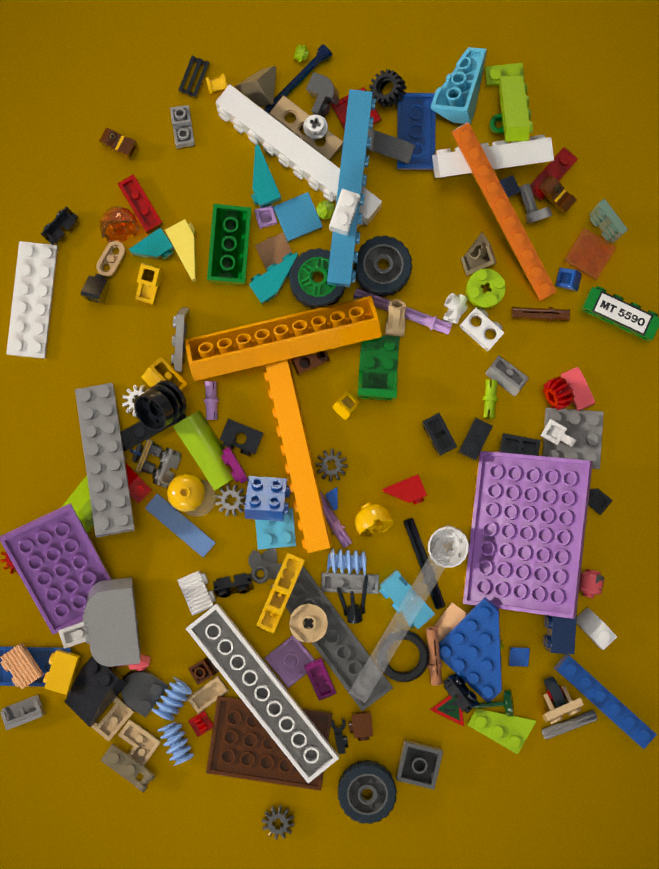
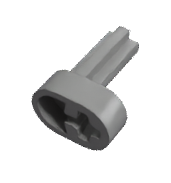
M529 183L519 186L527 212L525 214L527 224L553 216L550 206L540 210L537 209Z

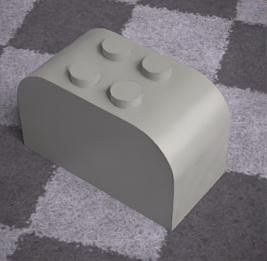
M132 577L104 580L96 583L88 593L87 605L83 613L84 625H88L85 632L86 644H90L93 658L99 664L108 667L139 664L141 650Z

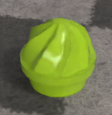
M328 200L321 201L317 206L318 216L325 220L332 218L335 211L334 204Z

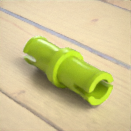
M487 379L485 380V396L483 397V418L489 419L490 411V419H495L496 402H498V397H496L498 381L492 380L491 387V381Z

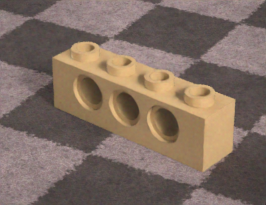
M284 95L269 113L274 119L329 161H332L343 147V141L329 130H327L325 136L320 138L326 142L322 147L315 144L318 139H311L307 135L301 134L300 130L303 128L304 121L310 115ZM288 116H293L296 120L293 123H287L285 119Z

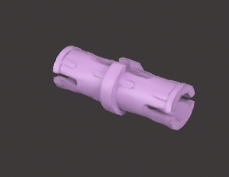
M205 381L204 403H206V420L218 419L217 402H219V398H217V381Z

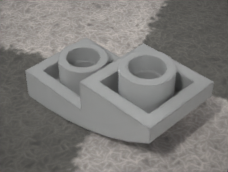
M189 105L171 107L170 112L176 148L195 146Z

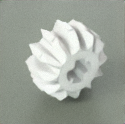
M133 385L134 392L128 388L126 391L130 395H123V398L128 401L122 404L123 406H129L126 410L127 413L133 410L134 417L137 416L134 409V400L144 393V385L140 386L139 391L137 385Z

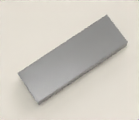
M322 572L321 590L322 592H337V587H340L342 593H350V591L362 593L365 575ZM365 574L368 576L366 593L378 594L379 574Z

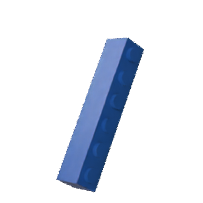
M565 654L556 664L554 669L641 748L645 749L657 735L570 655Z

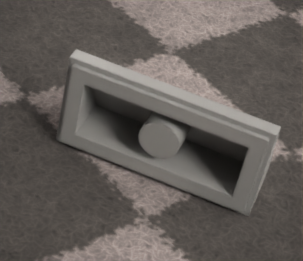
M499 355L485 372L489 378L497 380V384L513 396L519 393L529 379Z

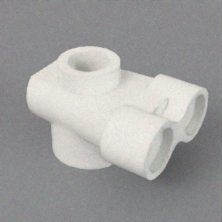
M451 293L444 303L449 309L442 320L451 324H457L461 314L468 307L466 304L467 297L462 294L456 295Z

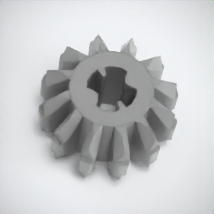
M227 484V491L223 488L219 489L223 493L222 496L216 494L215 497L220 498L221 501L215 502V505L222 504L223 506L219 509V512L224 511L226 508V516H229L230 510H232L233 516H237L235 509H238L241 513L243 512V509L239 506H245V502L241 501L246 499V495L240 496L244 492L243 488L236 492L238 485L234 484L233 490H231L230 485ZM229 495H232L237 500L233 506L226 502V499H229Z

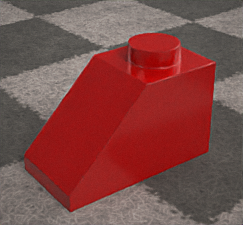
M126 463L130 496L139 504L153 488Z
M419 474L382 489L383 493L407 503L413 502L414 505L425 501L423 497L427 496Z

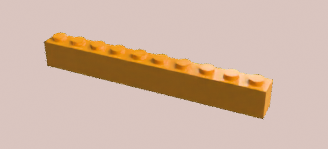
M284 360L265 365L264 377L266 382H269L271 388L268 389V394L275 406L272 408L274 418L278 419L279 424L276 427L279 438L282 437L283 441L281 452L283 456H286L287 463L285 464V469L292 481L289 482L291 493L295 494L296 501H293L295 512H299L300 516L298 527L304 534V539H302L303 548L308 553L331 549L333 546L291 362Z

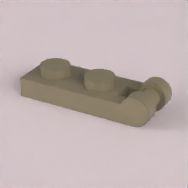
M114 744L109 747L100 760L142 792L146 791L148 783L156 777L153 772ZM139 773L144 775L141 781L136 778Z

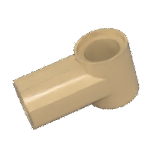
M394 299L389 302L385 335L404 337L406 303L400 299Z

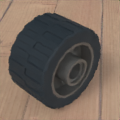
M383 235L369 239L361 245L359 251H357L358 258L357 263H354V271H356L355 278L362 289L383 297L392 296L403 289L409 280L412 270V258L408 248L403 245L404 243L394 237ZM385 264L388 268L380 269L378 265Z
M366 760L357 761V763L351 764L345 769L339 779L338 800L347 816L362 824H373L386 818L390 811L393 810L397 799V790L392 774L384 765L376 761ZM364 789L372 790L368 795L362 793Z

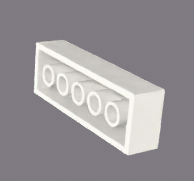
M545 134L531 136L529 141H511L508 144V142L502 140L492 142L493 146H489V143L480 144L493 170L554 161L551 137L545 138ZM459 147L455 148V152H451V148L436 150L437 154L432 155L435 178L472 173Z

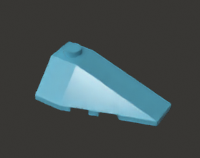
M467 48L456 63L454 71L447 75L445 83L436 90L431 110L453 123H472L487 49Z

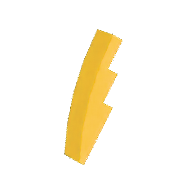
M287 553L256 624V628L272 635L274 634L305 562L304 559Z

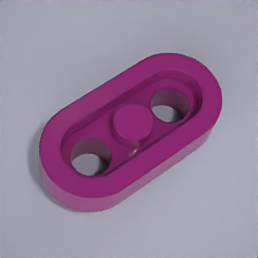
M227 447L222 450L224 454L221 457L226 465L230 464L233 471L231 474L235 481L244 483L249 480L231 448Z

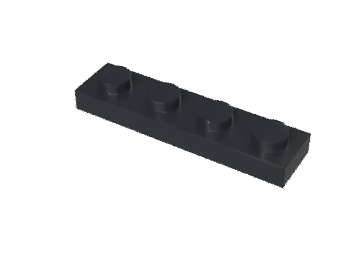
M184 413L161 431L150 430L140 421L121 431L124 452L179 423L187 417Z

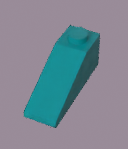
M258 144L255 146L252 187L254 194L251 197L254 204H259L260 208L281 201V195Z

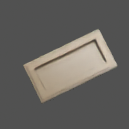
M217 675L190 695L188 701L199 714L214 703L218 696L226 694L229 689L219 675Z

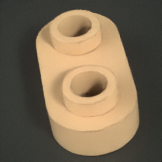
M112 241L106 246L96 265L100 275L111 277L115 274L126 253L125 247L121 242ZM116 248L119 249L117 255L113 254V250ZM105 265H110L109 271H104Z

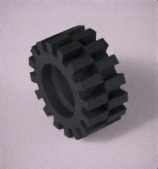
M386 69V72L382 70L380 71L381 75H375V80L372 78L371 82L373 85L370 84L369 86L372 89L370 92H373L372 98H376V102L381 106L387 107L388 105L393 107V104H399L398 100H403L401 96H405L406 92L404 90L407 89V86L404 85L405 81L395 71ZM392 82L393 88L391 92L384 95L382 93L383 88L386 84Z

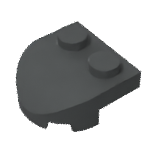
M149 670L130 671L124 676L129 683L121 691L122 698L131 709L146 718L160 699V696L165 692V689L168 688V685L154 676Z

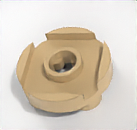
M310 603L300 605L291 614L289 622L290 631L301 642H316L327 631V615L317 605ZM305 618L308 620L312 618L314 620L312 628L309 626L307 628L304 627Z

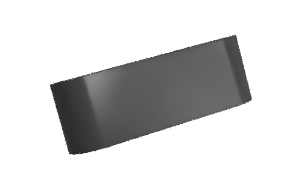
M368 129V136H371L370 148H366L367 150L409 164L415 149L414 144L373 129Z

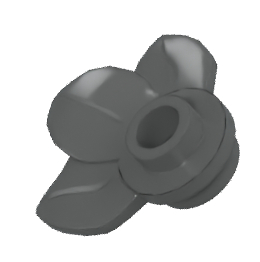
M275 548L266 550L262 555L253 550L248 560L252 568L251 577L254 582L259 584L265 583L268 579H276L282 564L277 563ZM259 570H262L264 572V576L262 578L257 576V572Z

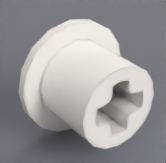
M315 114L306 118L303 129L309 138L320 139L327 133L328 124L324 117Z

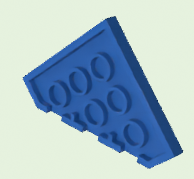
M484 597L439 642L440 659L457 675L461 676L488 703L502 691L503 687L501 676L500 612L490 600Z

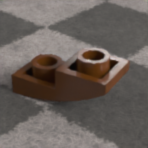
M208 656L188 668L197 685L219 672Z

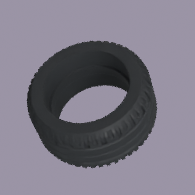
M398 630L387 635L381 642L378 649V662L384 674L390 679L397 682H410L420 677L426 670L429 662V651L423 639L416 633ZM398 640H409L418 647L420 653L419 662L409 672H397L388 664L387 651Z

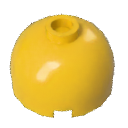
M178 475L168 485V501L178 511H195L205 500V485L194 475Z
M367 503L361 507L362 510L355 517V527L360 538L372 537L371 533L377 531L378 534H381L394 525V520L389 510L379 504Z

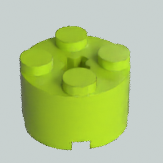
M491 269L476 271L468 280L465 288L469 303L473 307L483 310L495 307L504 297L506 289L505 280L498 272ZM487 286L489 291L483 293V288L481 287Z

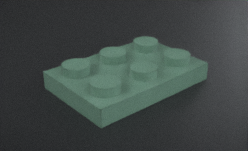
M605 198L589 214L591 216L590 221L595 227L598 226L602 231L601 235L606 242L613 244L628 230Z

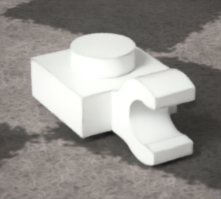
M552 419L549 420L541 434V437L555 445H558L561 441L572 448L576 441L564 434L567 430L566 427Z

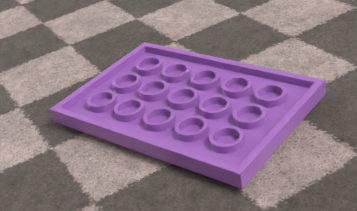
M71 503L0 536L1 544L53 635L58 633L60 629L83 621L84 608L87 605L90 589L100 581L112 580Z

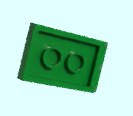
M382 335V337L361 342L357 398L396 400L400 336Z

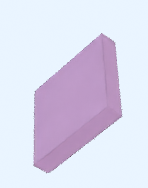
M293 635L264 657L288 688L307 674L304 665L315 661L302 642Z

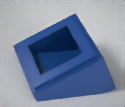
M559 268L555 286L578 291L582 273L574 269Z
M337 487L325 494L326 499L335 511L338 509Z
M509 647V666L528 667L530 648Z

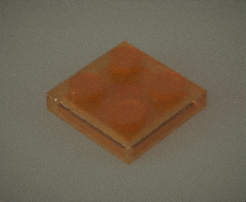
M583 228L565 257L564 262L596 281L617 247Z

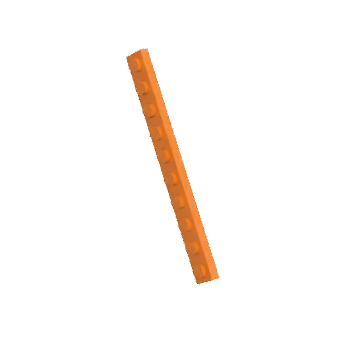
M469 122L451 131V134L538 300L541 301L556 293L557 291Z

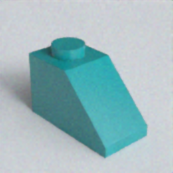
M159 228L129 250L134 256L155 260L163 258L165 260L173 255L172 251L175 248L162 229Z

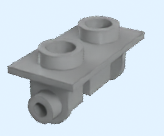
M166 447V450L161 453L160 465L153 473L152 483L167 489L175 475L169 469L171 467L177 470L182 458L180 457V452Z

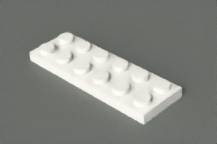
M19 241L7 355L46 359L58 245Z

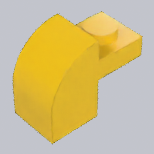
M141 263L137 278L139 284L135 296L136 300L150 304L155 303L158 287L161 284L163 268Z

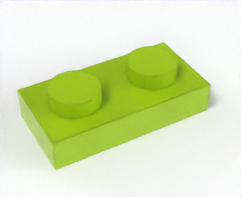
M523 63L485 66L484 68L486 87L499 86L500 76H523L524 80Z

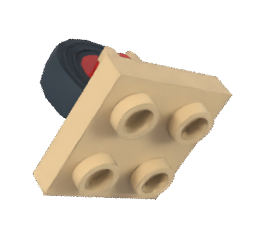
M553 676L544 680L547 691L543 697L550 710L543 715L545 722L550 721L553 724L562 720V715L566 713L571 716L581 711L580 707L584 705L581 698L572 701L565 685L559 686Z

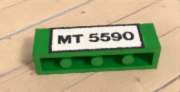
M596 286V288L592 287L589 290L580 310L648 342L654 339L659 328V315L650 310L646 312L641 309L640 305L633 302L629 304L623 301L624 298L619 295L613 294L612 296L606 293L607 290L602 287Z

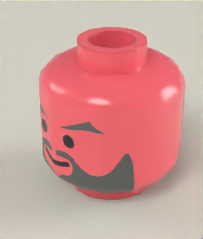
M589 569L581 572L579 591L583 592V596L594 598V595L602 593L605 579L601 572Z

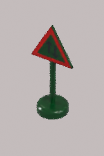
M512 690L504 691V701L480 703V705L472 709L505 706L506 715L514 717ZM458 694L453 698L449 695L430 709L464 726L463 712L455 702L459 697Z

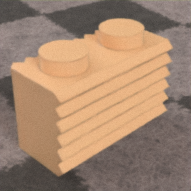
M24 643L18 644L1 656L3 660L1 665L6 671L11 672L13 675L11 679L17 688L21 687V689H24L44 675Z

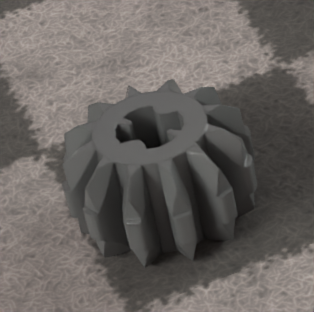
M331 449L330 456H328L326 450L323 451L326 458L318 455L317 458L323 462L315 463L317 467L322 466V469L317 470V474L324 471L322 479L324 480L328 474L330 475V482L333 480L332 475H335L336 479L340 480L337 473L345 475L346 472L341 470V468H348L347 464H341V462L346 460V457L339 459L340 451L334 456V449ZM329 460L330 462L331 460L336 462L335 466L337 468L335 470L333 468L332 471L327 469L328 465L326 463Z
M279 805L278 811L272 806V814L269 811H265L267 818H262V823L266 824L263 826V830H269L267 833L268 837L275 833L274 839H278V834H281V837L284 839L286 838L285 832L288 834L292 833L289 827L295 826V823L290 821L294 818V815L290 814L287 816L289 809L286 808L282 812L281 805ZM279 818L281 819L280 821L284 824L276 826V823L273 821H276V819Z

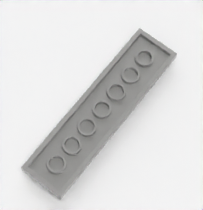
M107 383L75 389L95 536L103 537L135 531L114 384Z

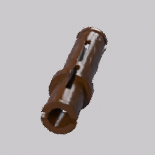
M512 307L511 317L512 319L548 320V322H552V320L569 321L570 309Z

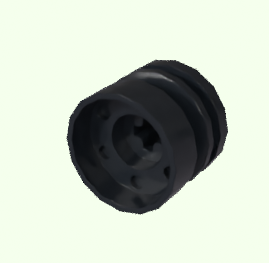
M168 380L159 381L137 397L134 402L137 418L145 427L153 431H161L172 421L184 414L187 408L183 392L178 386Z

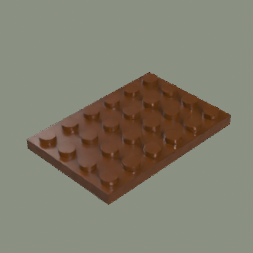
M217 697L206 769L207 774L321 791L324 771L310 783H307L241 698ZM302 708L326 740L329 741L333 712Z

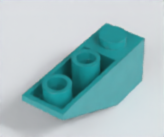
M291 252L282 258L283 261L278 265L276 263L270 265L267 268V272L263 275L259 273L251 278L252 282L249 285L262 305L279 295L289 277L290 268L294 260L299 257L297 252L294 254Z

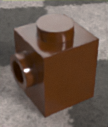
M371 711L351 712L352 721L348 722L349 733H353L354 738H358V741L369 740V737L373 736Z

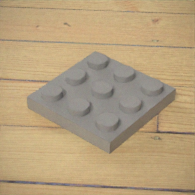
M546 407L544 429L549 420L552 419L566 427L567 430L564 434L576 441L571 448L561 441L558 445H555L543 438L542 456L593 461L592 469H600L604 412L577 411L575 409L557 410L556 408Z

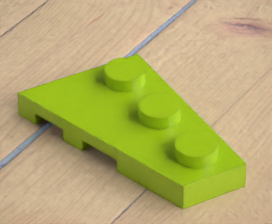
M476 708L467 725L518 755L536 720L519 716L508 717L503 713Z

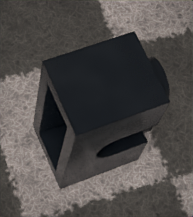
M228 419L219 440L223 442L222 446L230 447L232 450L235 446L241 449L240 453L251 457V454H257L264 433ZM239 434L246 435L247 439L244 444L236 442V437Z

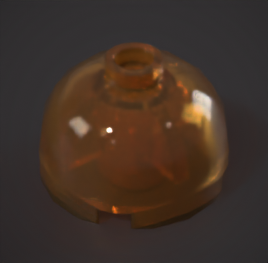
M114 206L101 216V236L103 239L105 237L108 242L128 240L126 236L131 234L135 236L139 231L135 215L127 208Z

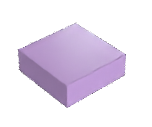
M273 205L254 210L259 229L278 224Z

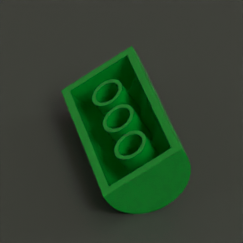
M213 204L207 271L208 282L224 285L245 284L251 207Z

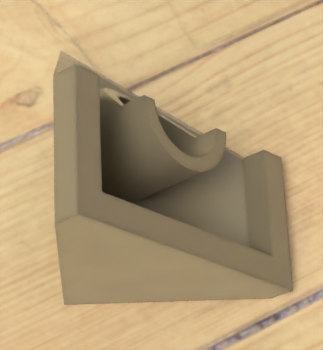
M271 66L261 69L234 87L260 107L272 105L274 103L276 67Z
M481 232L464 257H461L466 276L472 275L480 269L493 268L497 263L491 244L483 232Z

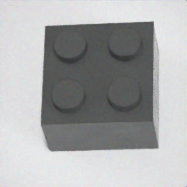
M404 739L395 775L396 781L434 790L443 755L442 748Z

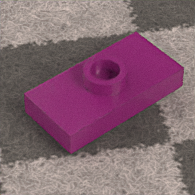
M322 658L304 665L319 701L337 694Z

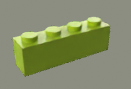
M500 76L499 97L505 142L529 141V133H533V121H529L531 120V108H527L529 107V96H526L527 83H524L523 76Z

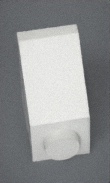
M588 607L577 616L576 624L599 649L604 650L617 638L611 629Z

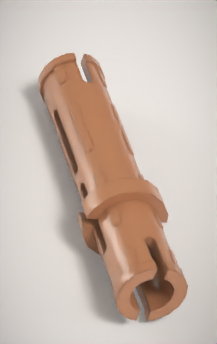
M430 626L426 628L427 648L429 651L427 668L430 670V684L441 685L443 683L441 674L443 663L440 661L438 628Z

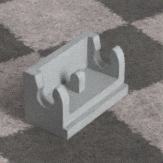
M39 694L4 707L0 712L6 730L46 714Z

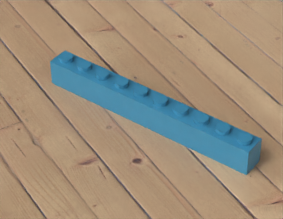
M349 89L336 205L342 189L359 194L360 202L348 235L345 236L336 232L332 234L327 285L350 287L351 282L355 283L356 271H353L352 267L353 263H357L358 252L354 251L355 244H359L360 240L357 224L361 225L363 213H359L360 205L364 206L365 194H361L362 186L366 187L367 175H364L363 172L364 167H368L369 163L366 148H370L371 136H368V129L373 128L374 117H370V112L375 110L376 98H372L373 92Z

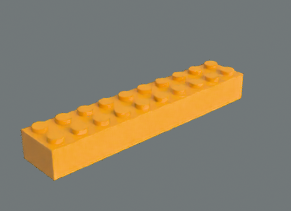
M367 296L185 339V345L193 380L198 381L382 337L372 296Z

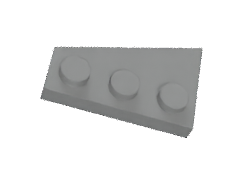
M181 307L177 316L173 317V327L176 328V335L172 337V346H175V354L171 356V365H174L175 371L181 372L185 362L186 345L184 338H186L188 328L187 323H185V317L187 314L189 315V308Z

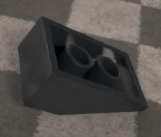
M92 656L81 668L64 702L91 727L129 682L113 667L99 664Z

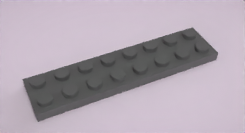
M302 566L285 607L290 614L298 606L308 603L317 605L324 610L328 620L327 631L320 640L312 642V644L363 711L393 689V687L306 568ZM307 618L304 619L305 628L308 626L312 628L314 626L312 618L309 620Z

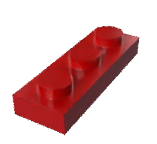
M563 147L554 157V161H551L530 184L533 197L541 202L545 196L539 189V186L549 175L559 181L576 163L578 158Z
M134 174L117 183L146 233L163 224Z

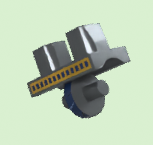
M148 439L142 453L143 445L139 443L135 450L131 448L129 452L133 453L131 461L136 463L138 457L141 456L135 471L142 474L143 472L154 473L156 464L148 462L149 456L151 454L160 458L163 448L155 444V441Z

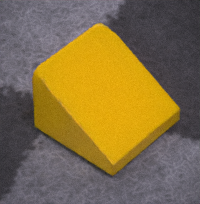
M346 391L332 406V409L346 420L361 402Z

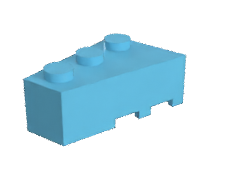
M397 570L379 584L381 587L379 592L386 599L389 597L394 602L392 604L393 608L399 614L403 612L406 615L405 621L411 628L415 626L419 629L435 615Z

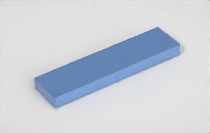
M158 493L145 507L147 511L203 558L215 545V541L177 509L172 507Z

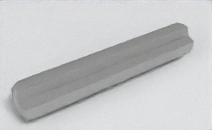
M593 710L542 729V735L544 739H550L597 721V715Z

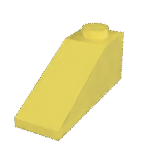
M184 219L165 229L194 283L197 281L196 239L193 235L196 231L192 223L187 224Z

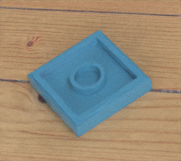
M308 192L273 206L287 242L323 228Z

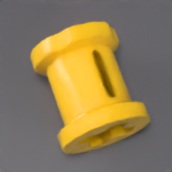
M224 73L219 77L206 78L209 94H213L214 91L225 90L228 87Z

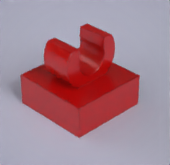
M205 710L188 720L197 737L213 728V722Z

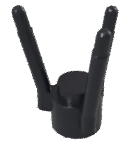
M365 575L363 582L361 606L355 604L354 592L350 591L351 605L347 608L341 589L337 587L344 616H347L348 623L355 624L363 621L362 614H365L368 585L367 575Z

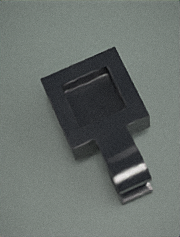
M342 718V725L337 727L334 720H332L331 726L335 734L338 755L346 753L345 748L349 747L347 736L342 735V731L346 727V721Z

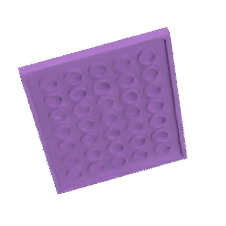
M489 451L480 452L463 604L477 605L486 597L498 609L576 619L593 461Z

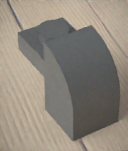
M313 72L306 88L312 97L317 98L311 111L314 115H321L325 118L330 111V104L338 105L339 92L328 77Z

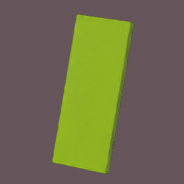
M201 411L191 414L173 426L215 491L234 480L231 474L233 471L230 464L226 465L221 457L224 454L222 450L225 448Z

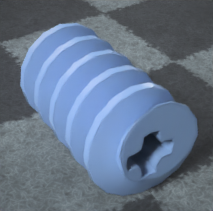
M331 548L328 553L327 572L332 567L333 573H336L337 569L340 568L341 574H343L347 568L349 574L355 569L356 575H359L361 570H363L365 575L367 562L365 551H362L360 556H358L357 550H354L351 555L347 549L343 555L342 549H339L337 554H335L334 548Z
M173 677L176 684L169 683L172 690L165 689L168 695L160 696L163 703L156 702L159 709L152 708L155 714L165 720L173 721L175 719L173 714L179 713L177 707L182 708L184 706L182 701L188 700L186 694H192L191 688L176 677Z
M176 722L158 729V732H164L160 738L168 740L163 745L170 746L166 753H173L169 761H176L174 765L183 763L194 756L193 753H187L191 746L185 745L188 742V738H181L185 735V731H178L182 724H176Z

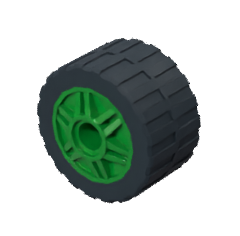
M317 248L303 252L294 260L290 268L289 281L291 291L296 300L305 307L316 309L333 305L344 295L346 287L327 285L330 260L329 250ZM316 276L323 278L321 282H315L313 279Z

